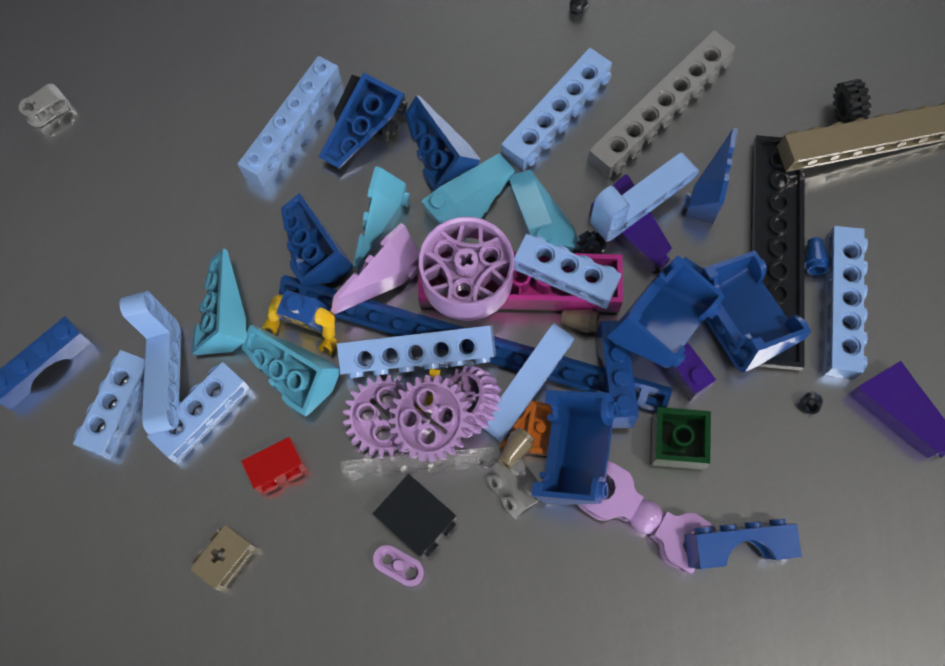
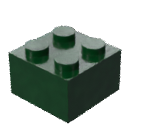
M657 407L653 413L651 465L704 470L710 464L711 411Z

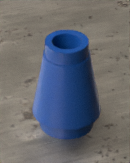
M814 237L807 241L805 269L809 275L820 276L828 272L830 262L823 240L819 237Z

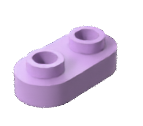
M383 545L375 551L373 563L380 572L408 587L416 586L423 580L424 568L415 558L391 545ZM391 555L392 562L385 565L383 563L384 556ZM409 568L416 570L413 578L406 576V571Z

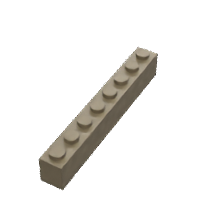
M945 102L933 107L925 105L912 111L904 109L891 115L883 113L870 119L858 118L844 124L837 122L829 127L820 128V126H815L803 132L790 131L783 136V139L777 145V149L785 171L789 172L945 141Z

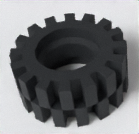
M861 79L841 82L834 88L833 98L835 101H833V106H836L834 111L838 114L837 119L843 124L858 118H869L868 115L871 113L869 110L871 108L869 99L871 97L867 94L869 91L868 87L865 88L866 84Z

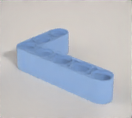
M679 153L623 195L613 186L607 187L595 199L590 224L606 242L611 241L691 182L698 175L699 169L683 153Z
M148 291L122 297L119 302L122 315L146 338L142 410L143 427L149 435L175 429L179 421L180 325Z

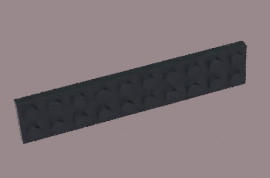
M756 135L754 139L752 251L755 250L760 258L765 261L767 270L762 282L786 317L790 318L791 316L798 315L805 319V168L786 172L777 149V145L783 137ZM805 340L757 367L802 371L805 368Z

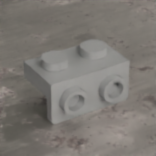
M522 458L511 469L505 468L497 462L484 475L489 486L495 491L505 509L509 511L513 518L518 517L524 510L539 502L538 499L531 496L533 482L538 481Z

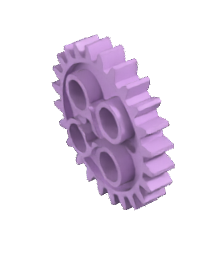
M389 374L386 381H382L380 375H377L376 383L367 378L368 386L364 387L359 383L358 388L360 392H350L354 401H345L346 405L351 408L350 410L343 411V415L350 418L343 421L344 426L351 427L346 431L347 436L355 435L351 441L353 445L361 442L360 452L369 448L370 457L376 451L379 452L380 459H383L385 452H388L391 459H393L394 451L396 450L401 455H404V452L401 451L403 444L394 443L399 435L391 434L386 440H380L376 437L381 429L391 431L393 428L385 418L381 420L379 410L370 403V400L374 399L384 414L390 413V419L395 418V414L389 412V409L397 408V404L393 401L389 404H384L380 401V398L384 394H391L394 399L400 400L402 396L399 394V389L407 392L406 383L401 385V377L392 382L391 375ZM365 410L374 412V416L370 420H363L360 418V415ZM413 414L411 416V426H413L417 421L416 414Z
M426 375L424 381L416 377V385L407 382L408 391L399 389V394L402 398L400 400H392L397 404V408L389 409V412L395 414V418L388 420V422L395 424L396 427L390 433L399 435L394 443L403 444L401 451L406 453L410 451L409 457L416 458L418 456L419 461L424 462L427 458L430 462H436L437 456L441 460H446V452L455 455L454 446L463 448L464 445L460 439L462 437H470L465 432V429L473 428V425L468 423L467 419L473 417L474 414L467 412L466 409L470 408L472 403L463 402L468 394L459 392L461 386L458 384L452 385L453 380L446 378L443 381V377L436 375L434 379L432 376ZM433 393L434 401L428 406L426 403L427 397ZM417 402L423 411L432 414L431 418L447 430V434H444L438 425L430 423L431 419L415 407V403ZM451 410L453 417L449 423H446L445 414ZM413 414H416L417 421L411 426L410 418ZM431 431H434L436 435L435 440L430 444L428 442V435Z

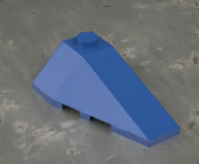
M363 72L318 157L340 169L395 115L405 94Z
M416 95L405 112V117L412 138H416L419 148L416 152L418 158L422 159L425 167L422 170L424 177L433 191H435L445 183L476 167L481 159L472 147L420 96Z
M732 129L694 185L691 194L686 193L683 207L687 208L686 218L714 224L724 204L730 177L728 174L732 166L731 158L735 149L738 129Z
M300 193L281 207L284 230L288 236L287 249L291 254L290 267L303 286L336 282L353 268L352 262Z

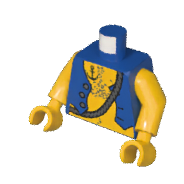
M285 290L283 295H275L271 299L267 318L261 329L266 330L268 328L275 335L280 326V319L321 333L324 339L318 346L319 351L323 352L327 348L329 355L333 353L338 342L334 338L335 316L329 307L317 299L289 290Z

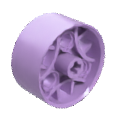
M458 217L436 226L427 235L419 253V271L425 296L439 313L460 321H475L486 318L496 312L507 300L513 284L514 253L505 234L494 224L475 217ZM464 238L478 239L479 243L469 244L464 243L463 240ZM443 252L452 253V256L448 258H443L440 255ZM489 256L495 257L497 260L495 262L489 263L486 262L484 259ZM508 273L506 279L501 274ZM442 274L447 283L431 287L428 281ZM491 280L500 286L495 293L484 288ZM461 290H467L470 292V294L467 297H460L457 295V293Z

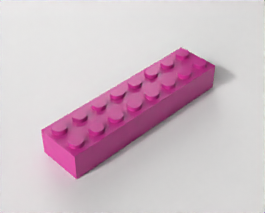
M443 252L440 256L448 258L452 256V253ZM573 253L578 256H588L595 263L602 266H611L618 273L622 274L607 310L514 270L510 295L499 309L551 311L593 309L594 312H620L623 303L622 255ZM489 256L484 260L486 262L492 263L495 262L497 259L495 257ZM541 256L538 258V260L543 263L550 261V259L546 256ZM564 266L561 268L566 273H571L574 271L569 266ZM419 271L420 307H433L425 296ZM504 273L501 275L506 279L508 273ZM442 274L428 281L431 287L447 283ZM593 276L585 277L589 283L597 282V279ZM491 280L484 288L495 293L500 286ZM461 290L457 293L460 297H467L470 294L467 290Z

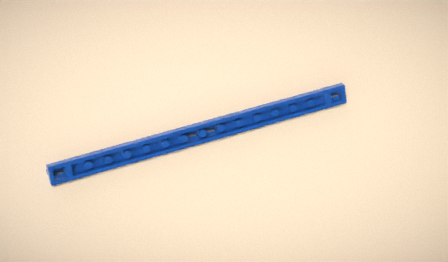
M284 275L280 280L279 295H283L288 288L299 291L301 295L321 301L330 309L332 308L333 296L338 292L336 289L318 284L303 286L297 278ZM370 299L334 314L336 318L397 336L466 328ZM494 336L496 356L490 357L491 362L488 363L520 371L535 348ZM465 339L466 342H462V350L465 353L471 354L474 350V343L470 339ZM440 342L437 345L438 348L449 351L446 343ZM563 356L547 379L587 392L605 393V372L603 367ZM634 377L638 407L654 412L657 407L667 408L672 394L671 387ZM648 394L661 397L663 400L649 397Z

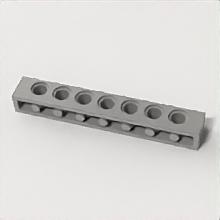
M713 30L589 150L587 162L607 179L614 173L616 175L619 174L630 157L634 159L646 142L649 144L653 141L661 127L666 128L673 119L672 116L676 112L681 113L687 107L688 101L692 97L696 98L704 89L703 86L707 82L712 83L716 79L720 69H726L734 59L732 55L736 46ZM628 134H634L637 137H631ZM612 149H618L621 152L617 153L614 152Z

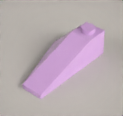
M401 223L380 242L382 248L376 256L369 255L366 258L360 274L353 273L333 296L332 313L337 314L405 283L409 278L413 279L418 274L419 251L405 225Z

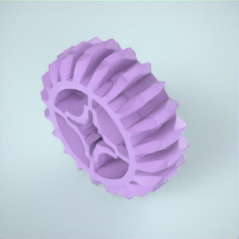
M464 366L463 369H456L455 375L448 374V379L453 380L452 385L458 384L461 386L459 392L468 394L463 402L472 403V406L466 409V411L474 414L473 417L467 419V422L472 424L473 428L465 429V432L472 437L473 433L481 434L482 428H489V420H495L494 412L500 411L497 403L502 401L500 396H498L501 389L497 386L498 381L492 377L490 372L477 366ZM451 410L445 414L446 423H449L453 417Z

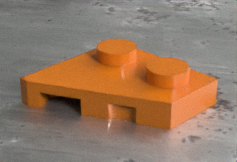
M531 401L507 437L501 442L500 449H504L510 433L520 428L528 432L534 439L532 449L527 454L547 457L551 422L547 420L548 414H552L551 405L545 404V402Z

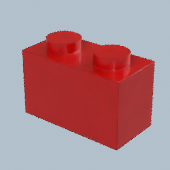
M290 437L241 461L254 490L264 494L277 489V484L285 480L292 481L302 475V471L307 469L294 441Z

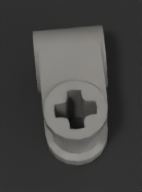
M47 84L34 94L23 99L19 103L18 109L22 115L27 117V122L30 126L39 128L58 115L65 113L70 103L57 86Z

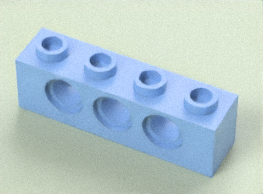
M526 234L514 257V270L606 310L622 275L611 266H602L595 263L588 256L573 254L566 247L552 245L538 235L531 236ZM541 256H546L550 259V261L543 263L540 262L538 258ZM564 266H569L574 271L571 273H566L561 268ZM593 276L597 279V282L589 283L585 277Z
M122 350L113 358L106 379L99 385V393L95 401L87 409V417L83 425L75 433L73 445L108 460L111 459L143 394L145 359ZM129 376L128 381L124 385H120L121 380ZM117 399L116 405L109 409L110 402ZM105 422L104 429L97 433L98 426Z
M224 362L214 366L208 372L207 377L200 384L194 385L190 389L189 395L182 402H179L178 425L183 424L182 431L179 434H174V429L148 435L147 438L162 453L176 463L249 389L248 385ZM221 387V392L217 396L212 397L211 392L213 389ZM202 405V411L198 415H193L194 408Z

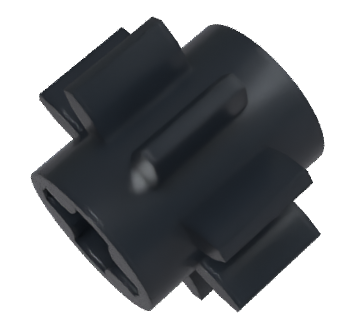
M587 230L578 236L580 240L576 244V251L581 254H603L602 252L607 247L606 241L598 232L592 231L590 233Z

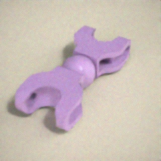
M608 461L606 481L611 488L610 496L603 500L601 504H578V507L598 521H608L613 518H619L624 522L630 521L635 530L643 534H650L649 537L656 541L659 554L665 563L685 574H693L695 568H689L687 553L683 546L685 534L695 533L694 528L711 527V531H716L715 526L696 513H685L679 516H675L668 511L663 513L662 509L655 502L642 500L644 497L635 490L633 478L628 471Z

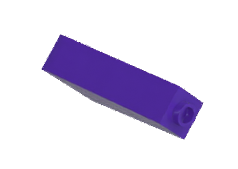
M625 174L612 186L623 195L635 185L630 177ZM594 202L591 204L590 207V216H592ZM651 212L614 238L650 273L656 268L661 270L670 261L669 255L672 247Z
M901 361L850 392L853 398L927 458L937 454L940 458L945 456V419Z

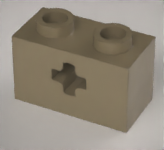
M227 525L214 532L210 539V545L206 550H201L195 556L192 562L194 565L190 568L193 573L218 591H222L256 548ZM219 552H222L225 557L223 562L217 556Z

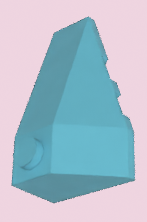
M499 153L445 183L421 201L424 211L436 226L458 217L481 219L515 171Z
M377 166L374 168L367 195L370 198L369 212H364L363 231H365V234H360L353 264L355 273L358 275L365 264L366 258L369 255L375 256L381 247L380 242L392 231L401 218L404 207H408L411 194L407 192L406 183Z
M528 170L513 174L509 179V184L525 235H538L552 245L564 246L571 253L577 252L576 244L579 240L574 226L533 172Z
M223 248L209 263L204 288L208 292L199 306V311L203 312L200 324H195L193 332L192 354L194 355L233 352L240 345L244 344L247 339L248 333L246 331L244 309L228 250Z
M254 325L249 326L247 339L241 348L258 369H262L268 376L270 385L276 387L283 395L281 397L282 400L302 415L308 416L333 392L340 374V367Z

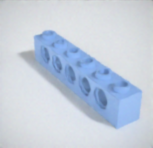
M589 48L501 144V155L522 171L528 166H533L539 158V153L551 146L557 133L561 134L567 128L568 121L573 116L577 117L580 114L584 103L587 100L591 101L595 97L597 89L601 85L604 86L608 83L612 76V73H610L612 62L592 48ZM555 109H561V110H563V111L558 112V111H555ZM540 125H546L548 127L542 128L540 127ZM531 141L533 144H526L524 142Z
M320 56L316 58L238 162L244 178L262 188L265 187L342 82L337 65Z
M834 226L826 236V253L830 266L826 273L825 376L855 379L867 367V357L864 356V347L867 343V332H864V323L868 314L867 308H864V299L868 291L867 285L864 284V276L868 269V263L864 261V253L868 246V240L865 238V229ZM844 252L848 253L851 258L846 257ZM843 275L848 276L851 279V282L847 281ZM843 298L848 299L851 305L846 304ZM842 321L847 322L851 329H847ZM842 345L847 346L850 349L851 354L846 353L843 350Z
M493 325L337 343L340 374H349V378L364 377V372L373 371L374 375L389 374V369L399 368V373L414 371V366L424 365V370L440 368L439 363L449 362L450 367L465 365V360L475 359V364L491 362L490 357L496 356ZM465 339H470L474 343V350L471 354L465 353L462 350V342ZM440 342L446 343L449 348L448 354L445 357L437 353L436 348ZM415 345L420 346L423 350V356L420 359H415L412 356L411 351ZM390 348L395 349L398 354L395 362H391L387 358V351ZM365 351L372 355L370 365H366L362 361V354Z

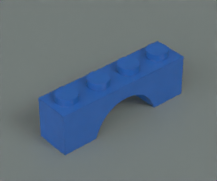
M64 316L0 369V404L11 410L31 393V385L34 379L45 368L57 361L72 359L87 347L91 341L72 321Z
M600 321L595 335L598 357L602 359L604 366L605 393H609L614 402L618 404V414L616 418H613L612 429L633 428L639 414L631 354L629 350L614 344L606 337L618 321Z
M786 518L770 519L769 525H762L761 521L744 522V528H737L736 524L719 525L720 530L711 531V527L694 528L695 533L685 534L688 566L695 569L727 566L732 550L744 541L752 543L759 550L763 559L782 560L802 557L798 525L786 523Z

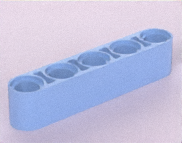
M554 323L500 397L502 401L497 403L500 411H495L493 415L495 420H489V428L482 429L502 442L576 338Z

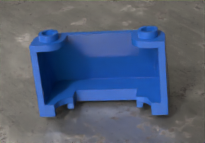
M755 250L705 267L701 272V275L725 295L719 304L722 309L714 318L710 319L707 317L705 321L734 366L740 372L754 369L805 340L811 332L806 320L800 316L794 315L787 318L762 282L767 266Z
M677 255L651 281L606 337L614 344L665 368L671 366L676 368L686 358V355L683 354L686 349L684 345L703 320L707 317L712 319L722 309L719 304L725 295Z
M546 390L545 404H549L552 407V414H548L547 420L551 422L546 466L545 472L539 473V477L543 480L541 482H533L531 496L544 504L552 505L601 504L603 499H606L608 496L606 475L613 418L617 417L618 404L614 402L609 393Z

